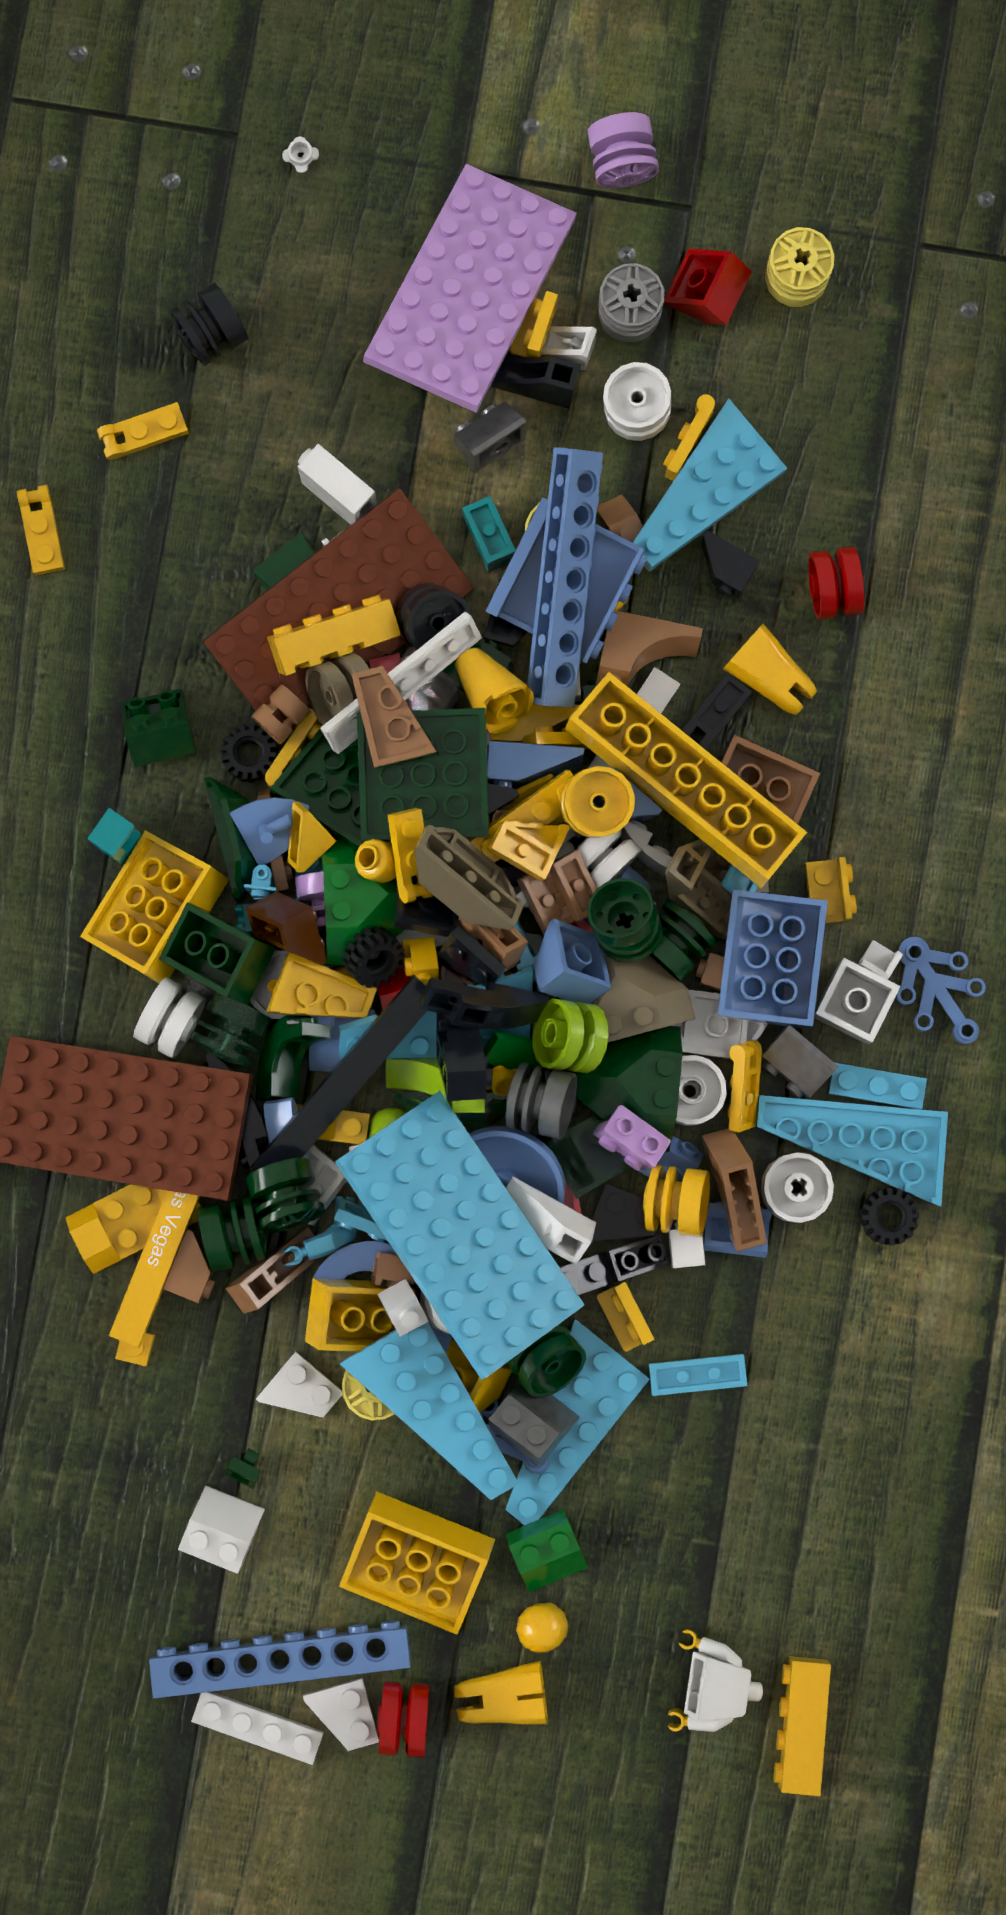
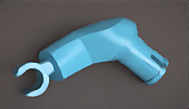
M343 1196L335 1197V1210L340 1198H343ZM346 1197V1200L355 1202V1198ZM334 1220V1224L323 1233L304 1240V1247L290 1246L283 1249L281 1254L292 1251L295 1255L293 1262L284 1265H297L305 1256H308L309 1260H314L333 1254L355 1240L357 1229H346L338 1221Z

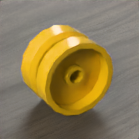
M594 766L576 773L567 781L561 792L560 809L564 821L576 833L592 838H601L620 831L628 824L635 805V795L632 786L624 775L610 767ZM600 796L599 801H603V807L597 808L594 806V797Z

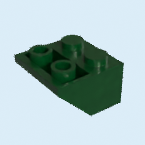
M182 689L166 690L157 695L144 698L136 697L122 703L125 737L135 767L196 753L193 732Z

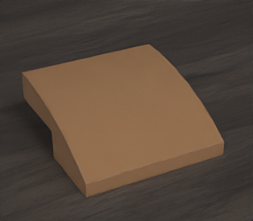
M578 850L555 859L546 879L541 882L528 874L517 880L543 935H545L548 924L553 918L571 924L574 921H581L588 917L589 899L597 889Z

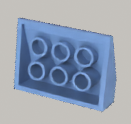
M733 889L718 1016L812 1029L828 900Z

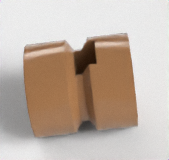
M281 684L271 694L270 704H262L251 717L275 741L282 744L293 732L292 725H300L311 711L294 693ZM276 709L286 718L283 723L272 715Z

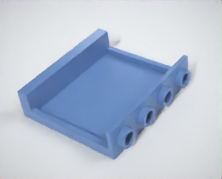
M542 497L486 609V612L500 617L533 634L548 503V499ZM595 524V537L593 539L592 566L589 573L588 599L585 608L584 632L580 652L581 659L585 663L589 661L590 657L595 660L597 659L604 645L600 641L604 630L611 631L617 620L618 614L614 613L618 602H626L633 586L628 584L633 573L639 575L647 561V557L643 556L644 548Z

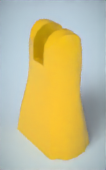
M764 624L757 629L723 668L739 681L756 690L790 714L797 715L803 709V705L789 692L792 686L809 699H812L817 692L811 679L789 656Z
M541 1661L471 1678L454 1686V1697L479 1696L480 1705H469L456 1709L459 1721L473 1724H548Z

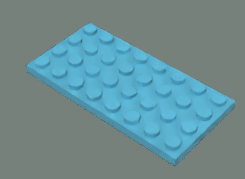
M440 1091L335 1161L481 1380L491 1375L584 1306V1303L457 1115L452 1113L451 1106Z

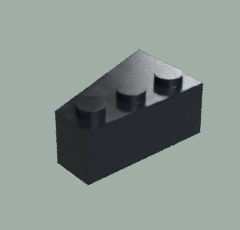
M436 1013V1058L447 1101L486 1099V1087L492 1086L491 1067H488L487 1053L484 1052L480 1029L451 1025L449 1015Z

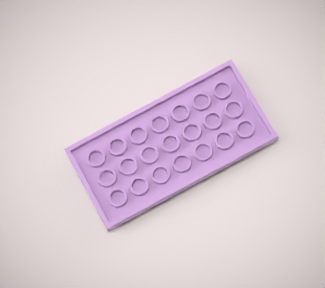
M466 164L366 350L363 362L477 413L576 219L577 213Z

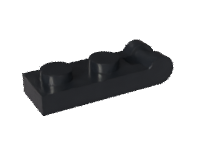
M727 673L682 731L707 750L753 691L730 673ZM696 728L705 735L700 742L691 736Z

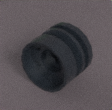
M216 283L197 294L202 307L199 310L188 300L183 302L188 314L187 317L183 315L178 307L170 310L175 330L189 353L196 357L203 366L211 363L205 349L209 348L216 358L222 356L217 344L218 341L222 340L232 350L249 339L238 315Z

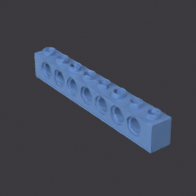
M555 447L553 449L527 683L534 694L533 704L558 707H574L578 670L581 662L580 652L584 632L585 608L588 599L589 573L592 566L591 556L593 539L595 537L596 512L599 504L600 477L603 470V453Z
M389 1620L381 1622V1627L368 1629V1624H356L348 1626L349 1631L336 1632V1628H323L316 1630L317 1635L304 1636L303 1631L286 1633L284 1634L285 1639L272 1640V1635L253 1637L252 1643L240 1644V1639L221 1641V1646L208 1648V1643H196L189 1645V1650L176 1651V1647L157 1649V1654H153L149 1658L153 1698L410 1668L411 1655L407 1624L400 1625L399 1620ZM377 1638L384 1642L386 1649L380 1654H373L369 1651L367 1643L371 1639ZM341 1642L349 1643L353 1648V1654L348 1658H342L336 1653V1646ZM309 1646L317 1647L321 1652V1658L316 1662L308 1661L304 1656V1649ZM276 1650L285 1651L289 1656V1662L283 1666L275 1664L272 1659V1653ZM244 1654L253 1655L257 1660V1666L254 1669L244 1668L240 1663V1657ZM211 1658H220L225 1664V1670L221 1673L212 1672L208 1666V1661ZM182 1661L188 1662L192 1666L193 1674L189 1677L179 1675L176 1669L177 1663Z

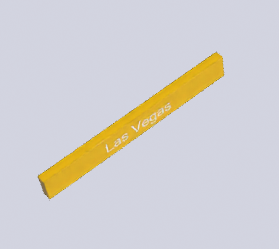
M166 1191L110 1331V1337L137 1348L141 1346L200 1196Z

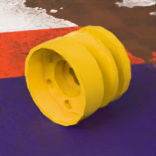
M657 1164L654 1168L652 1167L649 1180L646 1183L643 1200L646 1230L655 1232L660 1221L662 1233H668L673 1220H677L680 1235L701 1237L708 1214L710 1197L709 1170L687 1168L682 1182L678 1181L676 1166L668 1168L666 1178L663 1165Z

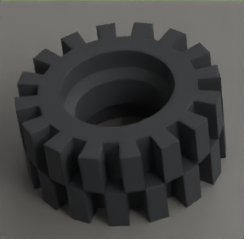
M241 724L239 725L240 728L236 730L233 728L228 736L225 735L223 739L224 744L221 745L222 762L230 775L238 778L239 781H249V783H255V780L258 779L262 781L278 756L277 745L274 739L261 727H257L255 724H250V726ZM254 742L261 747L262 754L258 762L246 765L238 759V750L242 744Z
M372 926L371 931L368 928L362 929L363 935L361 936L356 933L353 936L356 939L354 942L348 941L347 946L350 950H344L343 955L345 959H342L346 970L360 985H365L366 988H371L372 984L375 988L381 987V981L385 984L389 983L388 977L392 975L395 978L398 975L395 971L396 968L402 969L403 966L400 960H405V954L403 953L405 950L401 943L385 928L381 927L379 929L377 926ZM381 950L378 957L374 961L367 964L369 958L374 953Z
M884 1188L872 1192L863 1201V1207L859 1213L861 1215L860 1225L864 1228L863 1232L872 1241L882 1245H895L905 1242L906 1239L913 1236L914 1230L919 1225L917 1224L919 1213L916 1210L918 1207L916 1202H913L912 1197L900 1189ZM886 1204L896 1206L901 1213V1221L893 1229L883 1228L877 1219L879 1209Z

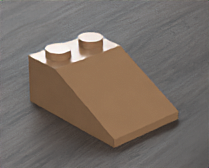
M736 735L733 736L721 762L797 824L820 775L817 771Z

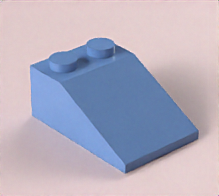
M490 741L487 769L488 783L518 789L548 774L558 775L565 770L582 765L584 748Z

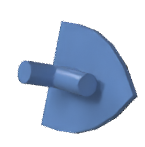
M276 797L258 799L230 812L233 821L258 865H265L288 850L290 827L293 826L291 821L292 804L299 801ZM301 803L307 810H309V805Z

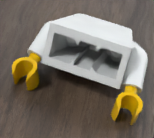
M687 1629L682 1632L693 1636V1644L686 1646L679 1642V1645L686 1650L693 1647L698 1648L699 1652H693L684 1712L679 1708H673L668 1712L670 1716H678L681 1719V1723H669L668 1728L671 1731H679L683 1726H688L689 1730L716 1732L732 1723L734 1718L743 1717L746 1713L747 1701L759 1702L763 1695V1687L760 1682L751 1681V1670L742 1667V1659L726 1644L706 1637L699 1639L694 1631Z

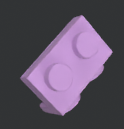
M623 1105L617 1106L610 1119L599 1123L593 1132L600 1139L598 1142L602 1147L611 1152H615V1150L625 1157L624 1162L636 1170L654 1168L671 1142L670 1139Z

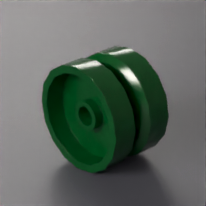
M561 1322L508 1361L506 1365L519 1377V1382L531 1396L543 1398L562 1390L578 1376L585 1364L586 1352L579 1342L570 1335V1331L564 1323Z

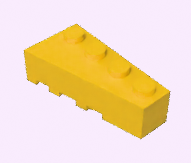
M379 594L363 599V606L351 609L350 604L333 609V615L323 619L320 614L302 619L304 625L293 629L291 624L274 628V635L268 636L267 639L278 673L287 676L295 673L296 667H312L321 664L324 658L340 657L353 652L354 648H366L400 636L401 633L390 599H381Z

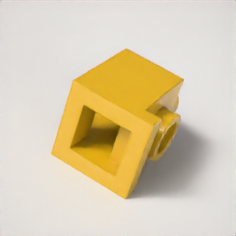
M434 937L402 940L405 950L403 951L405 954V960H403L405 975L413 976L414 974L426 984L430 977L438 979L439 968Z

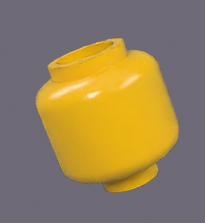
M370 839L362 843L355 855V867L358 873L365 879L380 883L393 880L396 877L392 843L378 839Z

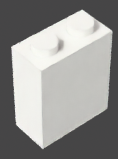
M319 444L313 450L308 448L300 456L298 471L301 483L350 525L377 505L375 491Z

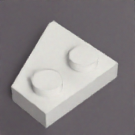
M296 1351L256 1400L261 1403L324 1417L343 1395V1392Z
M363 1677L303 1694L304 1702L348 1751L379 1742V1735Z

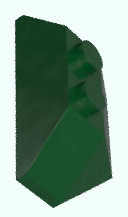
M206 777L204 782L233 897L236 902L244 900L248 893L244 888V884L251 885L253 870L258 864L233 821L230 812L250 802L246 797L217 780Z

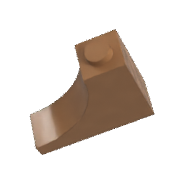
M614 610L618 617L611 631L607 630L596 686L608 672L628 687L633 676L650 662L671 656L697 657L703 628Z
M727 1128L702 1135L706 1163L713 1175L724 1206L733 1246L738 1252L767 1244L752 1160L735 1132Z

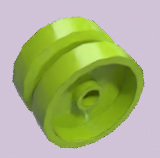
M554 998L549 1000L538 1020L534 1022L533 1051L539 1064L549 1069H566L581 1073H589L595 1070L603 1059L609 1036L608 1022L604 1011L595 1004Z

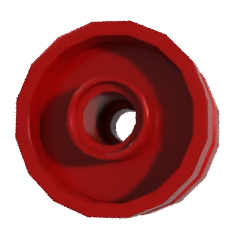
M854 546L837 548L834 555L835 560H832L831 555L826 550L813 551L808 555L809 588L813 609L818 620L835 618L838 606L845 616L860 615L864 611L863 576L859 556Z
M384 1681L377 1723V1733H380L379 1755L395 1756L399 1751L400 1735H403V1742H406L405 1752L407 1756L424 1758L429 1684L413 1683L409 1689V1699L404 1704L402 1684L400 1682Z

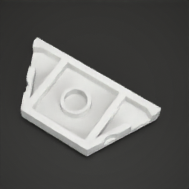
M688 990L696 1019L671 1026L681 1027L683 1053L731 1059L729 1051L732 1046L749 1040H758L768 1023L718 1016L719 993Z

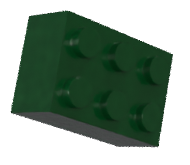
M187 902L159 959L225 997L248 1005L276 947L219 916Z

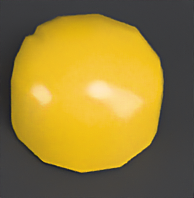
M550 1602L538 1603L527 1607L518 1617L516 1631L520 1643L532 1652L545 1653L560 1646L567 1637L568 1621L565 1613L555 1604Z

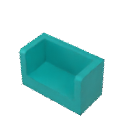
M491 496L463 507L462 518L487 572L510 563L516 550Z
M108 808L87 839L96 848L122 865L142 834L135 829L131 822Z

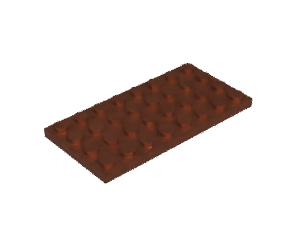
M397 488L202 642L255 710L262 704L269 705L271 694L281 684L294 693L308 708L312 709L305 682L306 672L310 667H296V672L287 676L278 673L267 639L268 636L274 635V628L291 624L293 629L304 625L302 619L320 614L323 619L332 616L333 609L350 604L351 609L363 606V599L379 594L381 599H390L395 614L398 602L403 595L419 584L434 583L455 592L461 598L473 590L474 587L402 490ZM400 636L366 648H354L353 653L359 655L369 669H371L370 659L383 657L385 654L390 655L403 645L405 641ZM330 657L324 658V661L331 662L334 658L330 659ZM277 709L272 714L281 723L286 719ZM293 724L292 730H295L298 725Z
M10 1036L0 1087V1162L231 1201L253 1075Z

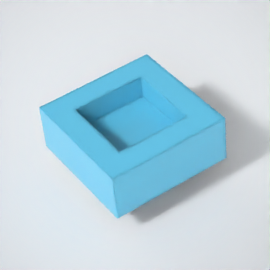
M732 864L721 883L731 894L733 889L755 892L758 887Z

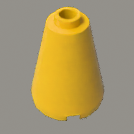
M469 648L457 658L455 668L471 708H485L486 729L489 733L495 734L508 730L520 722L517 717L523 710L526 713L530 711L534 702V694L530 687L480 648Z

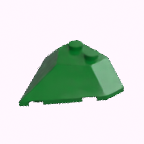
M337 839L321 856L324 883L327 966L344 965L342 960L345 959L343 952L344 950H350L347 946L348 941L354 942L356 939L353 936L356 933L360 936L363 935L362 929L368 928L371 931L372 926H377L379 929L383 927L394 937H397L406 930L394 927L396 877L385 883L362 877L355 867L357 850L341 839Z

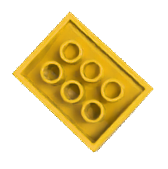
M145 830L80 937L160 984L164 978H170L175 970L174 967L163 962L159 957L186 903L188 902L210 912L229 879L212 866Z
M376 1491L339 1587L458 1635L488 1563L495 1539Z

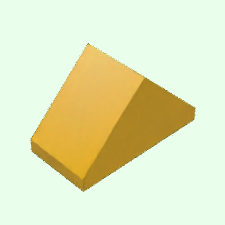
M293 802L291 815L293 826L290 827L287 862L297 872H305L336 840L300 802Z

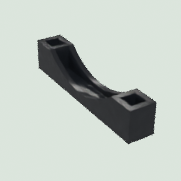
M505 356L490 387L570 409L578 384L581 364L553 356L540 358Z

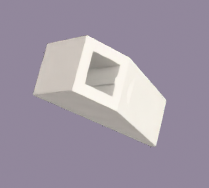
M512 1177L506 1189L545 1247L577 1265L592 1242L596 1222L519 1179Z

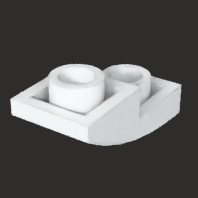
M631 820L621 829V840L631 839L642 850L637 858L646 866L665 877V871L673 857L669 856L670 853L660 846L653 845L652 847L648 845L653 833L647 831V827L644 824Z

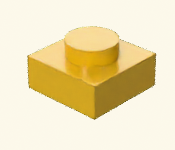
M146 1333L139 1348L119 1341L115 1359L147 1366L155 1335Z

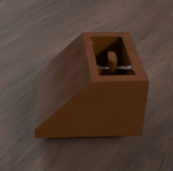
M276 891L246 907L254 936L317 964L323 965L327 963L324 953L325 943L319 935L316 924L318 918L311 906Z

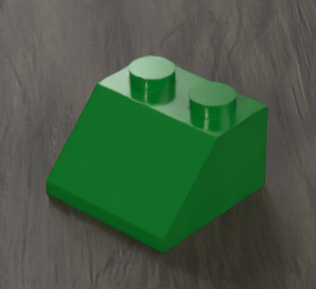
M564 1509L505 1533L512 1556L529 1592L588 1568Z

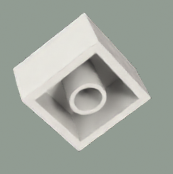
M843 958L838 962L815 1008L814 1018L869 1045L873 1043L900 986Z

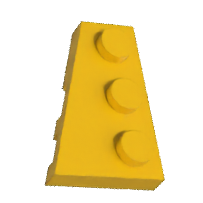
M288 953L266 1013L361 1019L367 1017L377 988H366L365 985H360L351 977L293 953Z

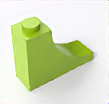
M437 1058L386 1059V1088L408 1089L430 1095L440 1091L446 1099ZM485 1099L447 1101L452 1108V1113H485Z

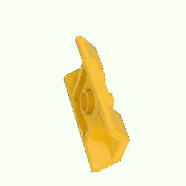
M130 1184L65 1217L69 1232L84 1262L93 1274L144 1249L167 1190ZM199 1202L189 1226L199 1221L198 1208L202 1207Z

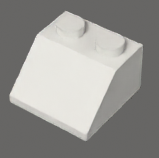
M206 1485L189 1520L178 1550L238 1574L243 1566L265 1509Z

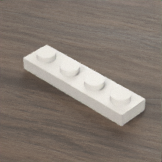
M214 1692L201 1693L191 1720L193 1723L313 1765L324 1731Z

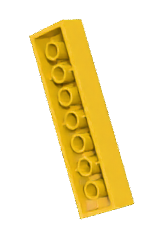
M610 672L606 674L567 722L565 729L612 768H616L638 789L760 888L765 885L807 833Z

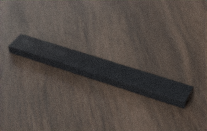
M413 974L250 1166L252 1172L275 1162L302 1158L427 1012L419 1008V998L427 985Z

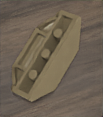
M432 825L425 827L414 849L419 883L466 923L507 930L513 929L524 905L520 898H516L514 889L503 870L455 829L434 827Z

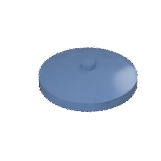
M505 1126L485 1127L469 1133L505 1188L511 1178L515 1177L563 1204L565 1198V1178L561 1165L554 1153L540 1139L523 1130Z

